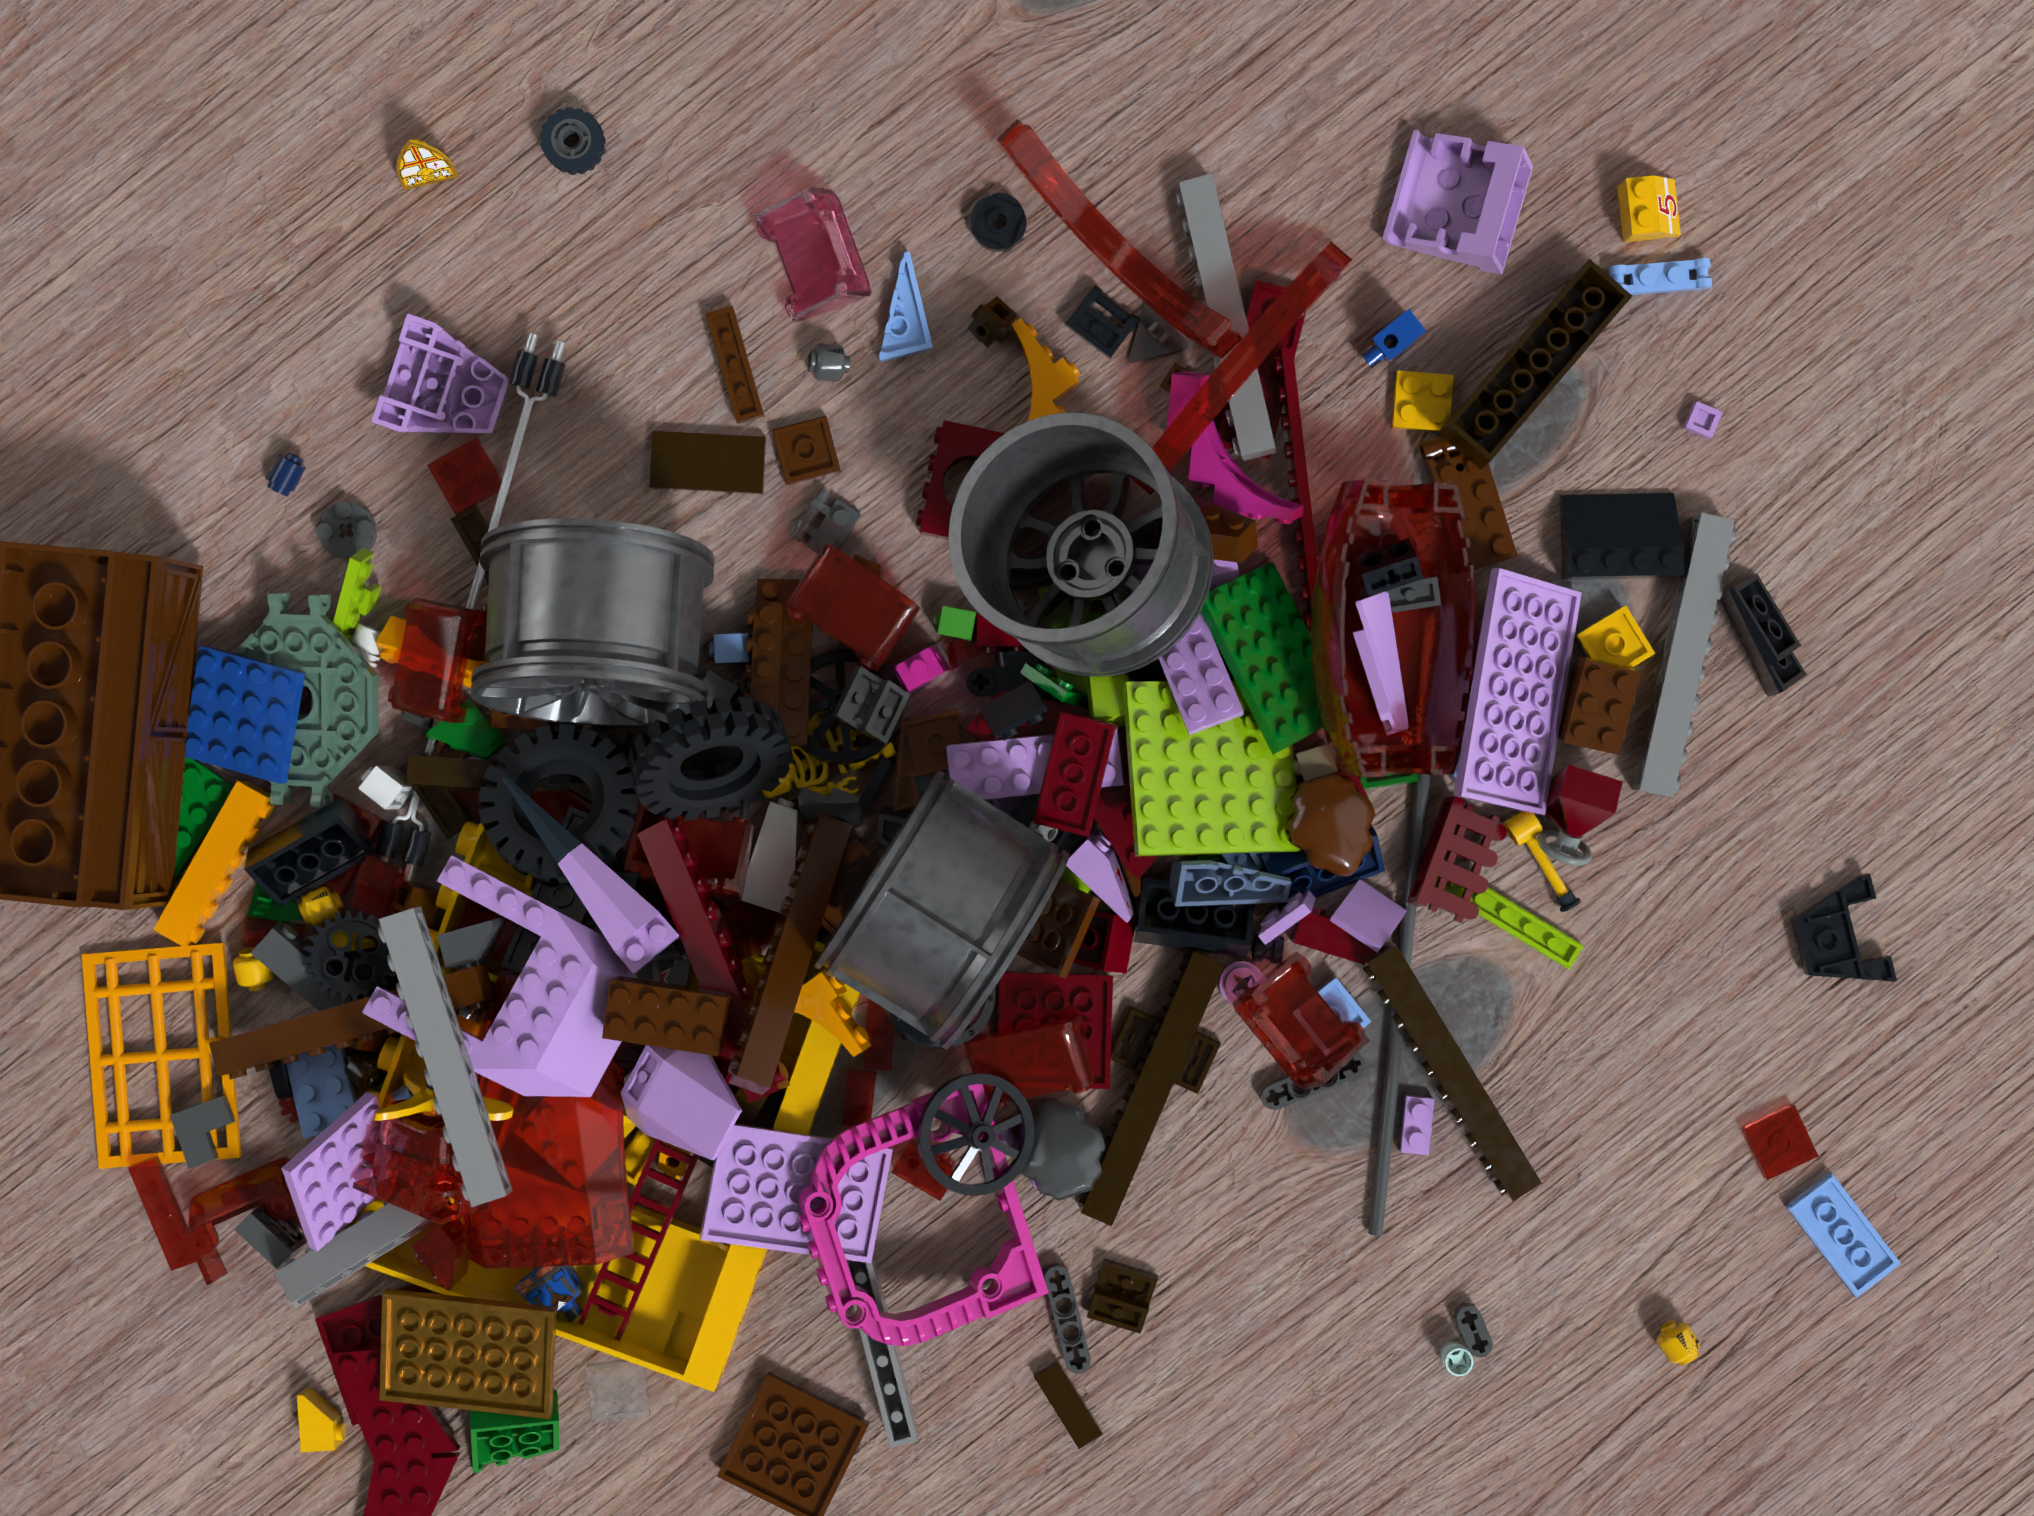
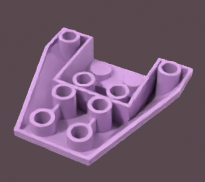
M646 1045L621 1091L627 1118L644 1134L710 1160L717 1158L742 1111L712 1056Z

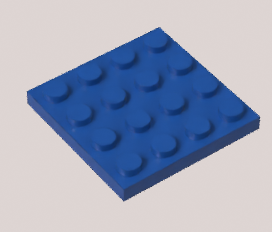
M207 645L200 646L188 715L187 742L185 745L186 757L278 784L287 783L305 672Z

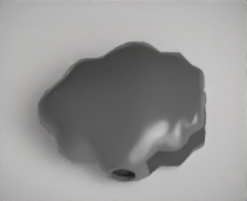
M1042 1098L1034 1105L1031 1111L1035 1128L1034 1143L1030 1157L1021 1174L1035 1181L1039 1193L1051 1196L1058 1201L1090 1191L1093 1188L1094 1182L1102 1173L1099 1159L1105 1150V1143L1100 1128L1086 1122L1083 1109L1079 1106L1065 1104L1055 1098ZM1020 1125V1127H1019V1135H1020V1138H1021V1131H1022L1021 1125Z

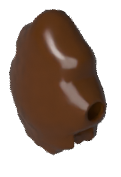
M1330 773L1297 785L1294 794L1290 797L1294 812L1289 816L1285 825L1286 834H1291L1289 838L1290 844L1304 850L1309 865L1314 868L1325 869L1338 876L1352 875L1357 871L1362 858L1371 850L1373 845L1369 827L1375 817V810L1368 797L1356 791L1352 780L1342 778L1337 773Z

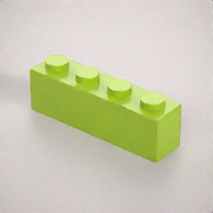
M1091 612L1088 622L1102 617L1107 612ZM1128 673L1106 677L1085 676L1090 718L1117 724L1116 727H1125L1122 684L1129 682Z

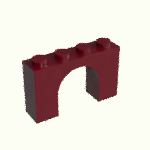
M943 420L942 427L937 426L934 443L938 444L936 455L931 454L928 471H932L930 483L925 482L922 498L926 499L924 510L919 509L916 526L920 527V534L949 540V523L953 506L947 501L943 493V482L947 472L960 461L968 459L977 460L993 442L1005 433Z

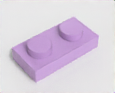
M1405 1095L1399 1146L1400 1152L1429 1155L1435 1102L1433 1097Z

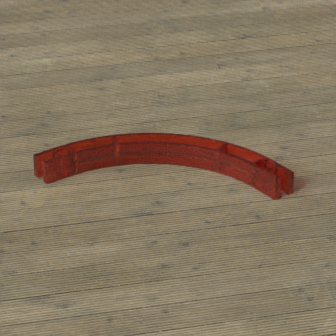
M1016 119L996 139L1029 183L1074 235L1127 288L1159 316L1189 339L1221 359L1243 339L1238 332L1230 329L1233 324L1228 318L1204 305L1171 281L1106 220L1060 167L1031 126L1023 125L1020 120Z
M1332 241L1305 267L1252 326L1152 447L1169 474L1270 352L1320 296L1338 279L1341 272L1353 260ZM1131 478L1149 495L1153 494L1154 490L1151 487Z

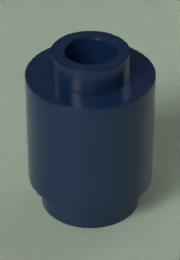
M287 452L286 456L279 454L267 478L269 480L267 487L288 497L291 491H295L306 469L302 465L303 459L290 452Z

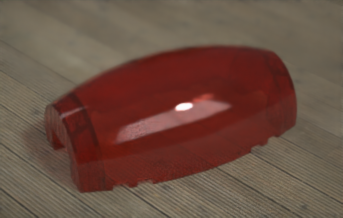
M1370 479L1345 481L1340 484L1327 520L1318 554L1312 593L1310 628L1312 670L1317 704L1326 741L1339 775L1386 777V774L1450 775L1455 772L1463 740L1459 738L1462 722H1466L1467 694L1471 693L1477 649V595L1474 565H1468L1466 548L1471 547L1470 538L1464 537L1461 520H1465L1466 517L1457 484L1426 483L1403 485L1388 484V480ZM1410 538L1418 556L1423 578L1434 576L1438 578L1441 605L1392 613L1409 727L1406 730L1386 735L1353 635L1354 631L1364 628L1355 603L1356 600L1361 599V597H1358L1357 588L1364 587L1354 556Z

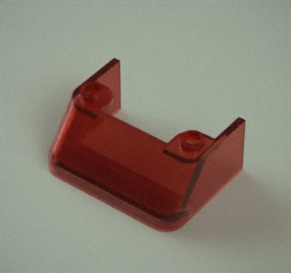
M277 1158L205 1190L191 1199L189 1203L188 1243L206 1285L215 1282L228 1273L216 1248L219 1236L214 1225L265 1203L271 1216L276 1219H287L295 1215L302 1229L282 1171V1167L291 1158Z

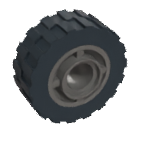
M567 107L564 110H557L555 114L547 118L548 120L542 126V133H540L542 142L540 145L545 153V157L554 167L564 173L568 172L570 175H575L576 173L581 175L585 174L588 170H593L594 166L601 162V157L605 154L606 150L604 148L606 138L603 135V129L591 114L585 113L579 108L572 109ZM572 135H578L580 137L578 145L572 148L567 147L568 138Z

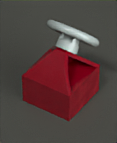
M1569 764L1551 778L1545 812L1561 829L1544 830L1537 837L1539 847L1548 856L1561 863L1573 866L1588 864L1592 859V852L1581 840L1582 835L1593 830L1616 813L1623 781ZM1547 838H1557L1555 843H1547L1546 841Z

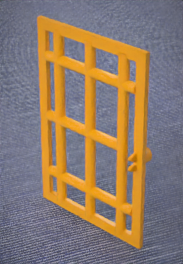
M225 943L89 954L85 952L81 956L98 1168L186 1162L183 1151H175L174 1126L170 1118L172 1104L168 1061L199 1058L202 1103L214 1099L209 1043L232 1037ZM212 955L214 978H204L203 956ZM191 957L192 979L162 982L160 959ZM148 960L150 983L119 985L117 963ZM96 964H105L107 986L98 987ZM215 989L219 1036L209 1039L205 990ZM193 991L198 1047L167 1049L163 993ZM150 994L155 1050L124 1053L120 996ZM108 997L112 1054H103L99 998ZM156 1062L160 1118L130 1120L125 1064ZM113 1065L117 1122H108L104 1066ZM229 1075L222 1076L223 1096H227L235 1122L226 1125L227 1147H218L217 1129L210 1131L219 1156L215 1160L242 1157L236 1079L230 1080ZM162 1131L163 1152L132 1154L131 1132ZM110 1133H119L120 1155L111 1156Z

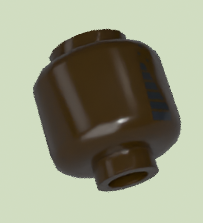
M354 1049L345 1059L347 1062L344 1067L345 1075L362 1090L375 1089L385 1081L387 1072L377 1067L380 1055L375 1052Z

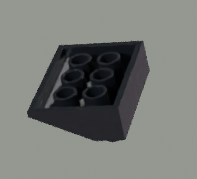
M1674 493L1560 495L1562 580L1675 578L1684 575V549Z

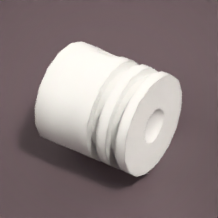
M358 623L350 641L370 666L377 667L376 660L379 661L380 657L376 640L381 631Z

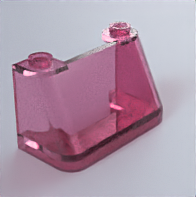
M808 186L754 214L758 234L761 238L776 244L793 294L787 296L785 310L792 322H801L871 295V285L840 199L832 190Z

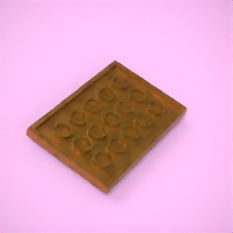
M385 1289L382 1293L379 1400L550 1419L553 1409L557 1307Z

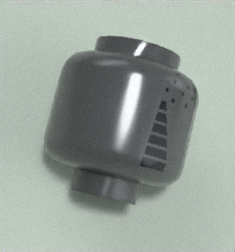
M818 343L814 350L810 349L808 372H812L815 379L838 382L842 379L844 373H849L850 356H845V350L841 345Z

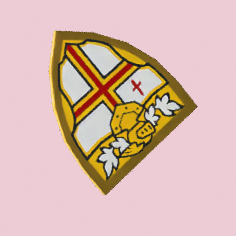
M409 139L398 155L396 172L404 190L459 177L450 159L425 141Z

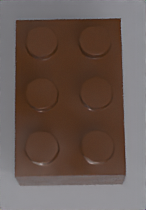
M1578 656L1558 738L1563 743L1620 755L1642 672L1632 667Z

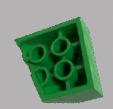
M553 1390V1409L550 1419L470 1410L473 1473L483 1471V1465L496 1462L498 1467L506 1465L512 1457L520 1456L527 1459L559 1450L557 1390Z

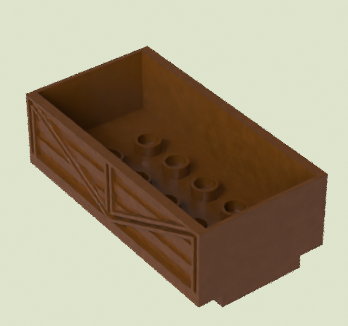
M6 541L0 542V900L118 910L156 907L168 904L173 895L186 758L185 745L187 742L188 715L192 694L204 566L152 555Z

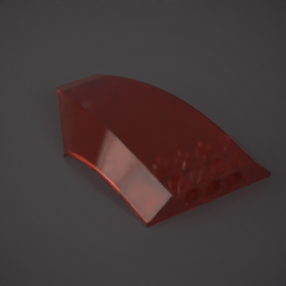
M508 969L500 970L493 989L495 999L489 1001L477 1034L478 1038L484 1040L520 974ZM612 1058L592 1097L523 1096L475 1072L482 1096L506 1102L513 1107V1116L511 1118L498 1121L490 1120L513 1191L505 1197L471 1207L470 1201H466L463 1196L461 1184L464 1182L461 1173L458 1172L468 1258L485 1269L598 1265L634 1253L635 1246L625 1165L623 1100L621 1096V1091L624 1087V1076L626 1074L622 1067H618Z

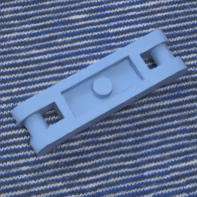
M1710 258L1608 267L1609 276L1631 295L1703 290L1712 287V278L1708 276V268L1711 267ZM1696 270L1697 279L1690 280L1689 271ZM1624 276L1630 277V285L1624 284Z

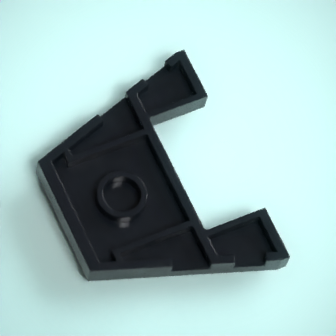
M1870 873L1861 874L1791 919L1805 975L1889 982L1897 981L1891 956L1885 955L1862 961L1848 906L1876 899Z

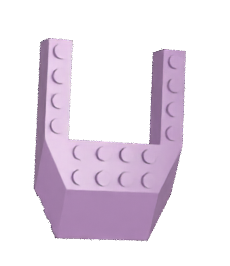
M451 855L437 882L541 936L484 1040L461 1029L474 1072L523 1096L592 1097L622 1042L602 1038L610 979L617 976L637 978L636 975L617 956L605 936ZM377 986L362 1013L415 1041L418 1040L414 1028L411 1029L407 1023L406 1012L408 1008L405 1000H401L393 992Z

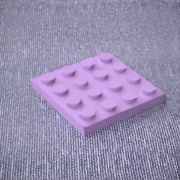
M370 1092L365 1093L282 1167L308 1246L317 1252L326 1243L330 1242L340 1230L350 1223L368 1204L372 1203L400 1175L384 1120H373L374 1112L379 1110L380 1107L376 1095Z

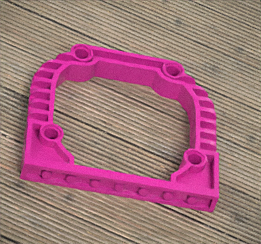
M969 1085L968 1087L980 1120H982L988 1104L983 1085ZM959 1090L947 1097L938 1108L966 1124L970 1122ZM935 1091L910 1100L911 1104L849 1127L836 1135L820 1153L814 1170H812L811 1186L803 1189L798 1199L802 1213L798 1215L799 1223L803 1232L808 1231L811 1241L807 1242V1247L812 1259L817 1258L820 1268L816 1269V1274L821 1286L826 1285L829 1295L825 1296V1301L830 1313L835 1312L839 1320L848 1328H860L871 1338L888 1345L910 1346L923 1343L981 1317L989 1319L1049 1293L1013 1181L998 1190L999 1195L996 1196L1000 1210L1002 1212L1005 1211L1013 1239L1002 1243L1000 1251L990 1267L983 1266L973 1271L970 1276L969 1286L914 1310L893 1314L878 1311L873 1298L860 1286L854 1285L834 1225L842 1208L841 1196L837 1186L849 1168L866 1156L916 1137L921 1113ZM941 1121L940 1127L937 1130L930 1131V1139L940 1142L949 1138L952 1133L963 1135V1132ZM983 1132L979 1134L978 1140L983 1138ZM996 1134L995 1139L1000 1141L999 1135ZM990 1147L989 1154L995 1178L1008 1167V1163L1004 1153ZM821 1197L820 1206L810 1209L812 1199ZM992 1278L990 1287L982 1290L984 1281ZM857 1305L856 1312L851 1316H846L848 1307Z

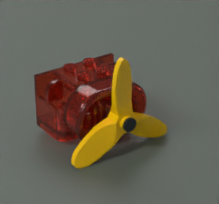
M412 1070L404 1071V1083L414 1096L410 1099L390 1102L384 1108L374 1112L373 1120L380 1121L375 1152L364 1155L362 1158V1165L373 1170L372 1177L353 1182V1188L439 1225L489 1208L490 1202L471 1207L470 1201H466L463 1196L461 1184L464 1182L461 1173L455 1170L452 1162L454 1151L451 1143H447L443 1134L445 1123L442 1114L439 1115L434 1106V1097L436 1095L433 1086L428 1085L423 1075ZM482 1096L490 1120H506L513 1116V1107L508 1103ZM449 1197L454 1199L453 1204L450 1202Z

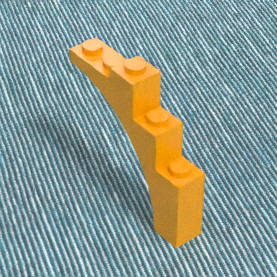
M1020 318L1011 324V330L1023 349L1030 370L1032 402L1028 421L1046 415L1066 413L1060 404L1055 406L1054 403L1079 385L1080 380L1077 377L1080 376V373L1071 361L1067 363L1064 358L1053 364L1052 360L1055 357L1046 345L1041 347L1036 340L1038 333L1030 322L1025 324Z
M743 959L741 960L743 964L742 972L746 982L754 990L759 977V971L753 963ZM826 969L802 985L794 1012L802 1014L822 1025L839 1039L849 1053L855 1057L871 1046L868 1041L869 1036L862 1026L857 1025L853 1019L850 1007L839 999L841 995L847 992L844 987L845 983L834 976L830 977L825 974ZM754 991V1001L756 1000L758 994L757 991Z

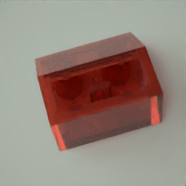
M451 1212L423 1235L411 1248L414 1250L415 1258L421 1264H426L432 1271L435 1282L439 1286L445 1287L448 1291L467 1273L470 1232L457 1216Z

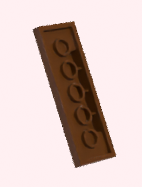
M757 579L754 610H749L748 625L753 627V637H747V654H752V664H746L745 676L746 681H751L750 692H745L744 697L751 698L752 704L760 700L768 704L770 710L774 708L780 714L790 745L808 747L814 580Z

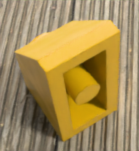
M305 1388L297 1395L301 1453L336 1450L346 1437V1425L342 1423L341 1413L312 1388Z

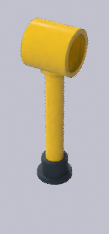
M1521 811L1503 822L1507 829V834L1515 845L1520 846L1526 843L1558 895L1556 899L1561 905L1560 911L1565 912L1577 906L1581 902L1580 898H1576L1572 890L1566 888L1546 853L1538 845L1536 836L1543 832V829L1534 813Z

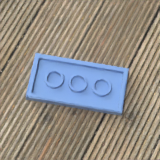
M1828 1172L1785 1205L1786 1209L1854 1297L1860 1296L1901 1264L1832 1173Z

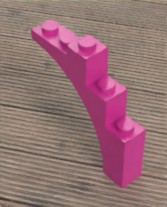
M1189 371L1173 373L1171 377L1165 442L1175 443V448L1191 449L1188 480L1197 481L1198 486L1214 487L1213 504L1254 519H1265V516L1273 517L1275 522L1282 524H1291L1292 521L1302 517L1303 504L1282 499L1264 490L1247 477L1230 457L1220 440L1213 421L1209 400V374Z

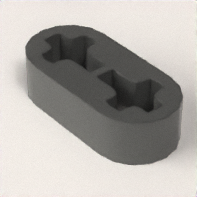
M1470 1303L1459 1305L1454 1312V1318L1466 1348L1475 1357H1486L1492 1351L1493 1343L1480 1311ZM1465 1311L1475 1314L1471 1317L1474 1325L1471 1328L1465 1320L1461 1321L1465 1317ZM1475 1333H1477L1481 1340H1486L1482 1343L1483 1348L1480 1350L1476 1346L1472 1347L1475 1344L1473 1336Z

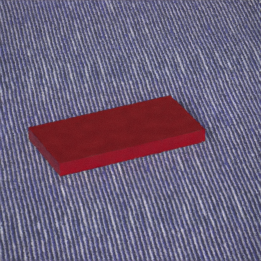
M1060 710L1033 823L1086 837L1090 836L1117 724Z

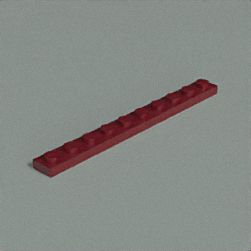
M1293 347L1282 348L1278 351V356L1274 357L1276 374L1280 373L1282 385H1278L1277 390L1279 402H1284L1285 413L1281 414L1282 430H1287L1288 442H1284L1286 459L1291 461L1292 470L1287 472L1289 487H1294L1295 499H1291V501L1304 505L1303 516L1297 519L1298 527H1294L1295 542L1300 544L1301 555L1297 556L1299 572H1304L1305 583L1301 584V596L1303 601L1307 600L1308 612H1304V622L1306 628H1310L1311 634L1326 633Z

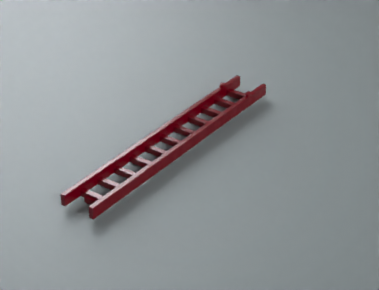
M726 1049V1051L721 1055L730 1059V1056ZM729 1072L726 1078H724L728 1086H730L729 1081L732 1075ZM659 1139L655 1140L578 1324L583 1325L592 1305L595 1304L599 1306L598 1311L614 1318L616 1314L624 1317L615 1336V1340L620 1342L700 1155L694 1153L691 1156L663 1144ZM657 1152L688 1164L682 1181L651 1168ZM647 1176L678 1189L671 1206L640 1193ZM636 1202L667 1215L660 1232L629 1219ZM625 1228L656 1241L650 1257L619 1245ZM615 1253L645 1266L638 1283L608 1270ZM603 1279L634 1291L628 1308L597 1295Z

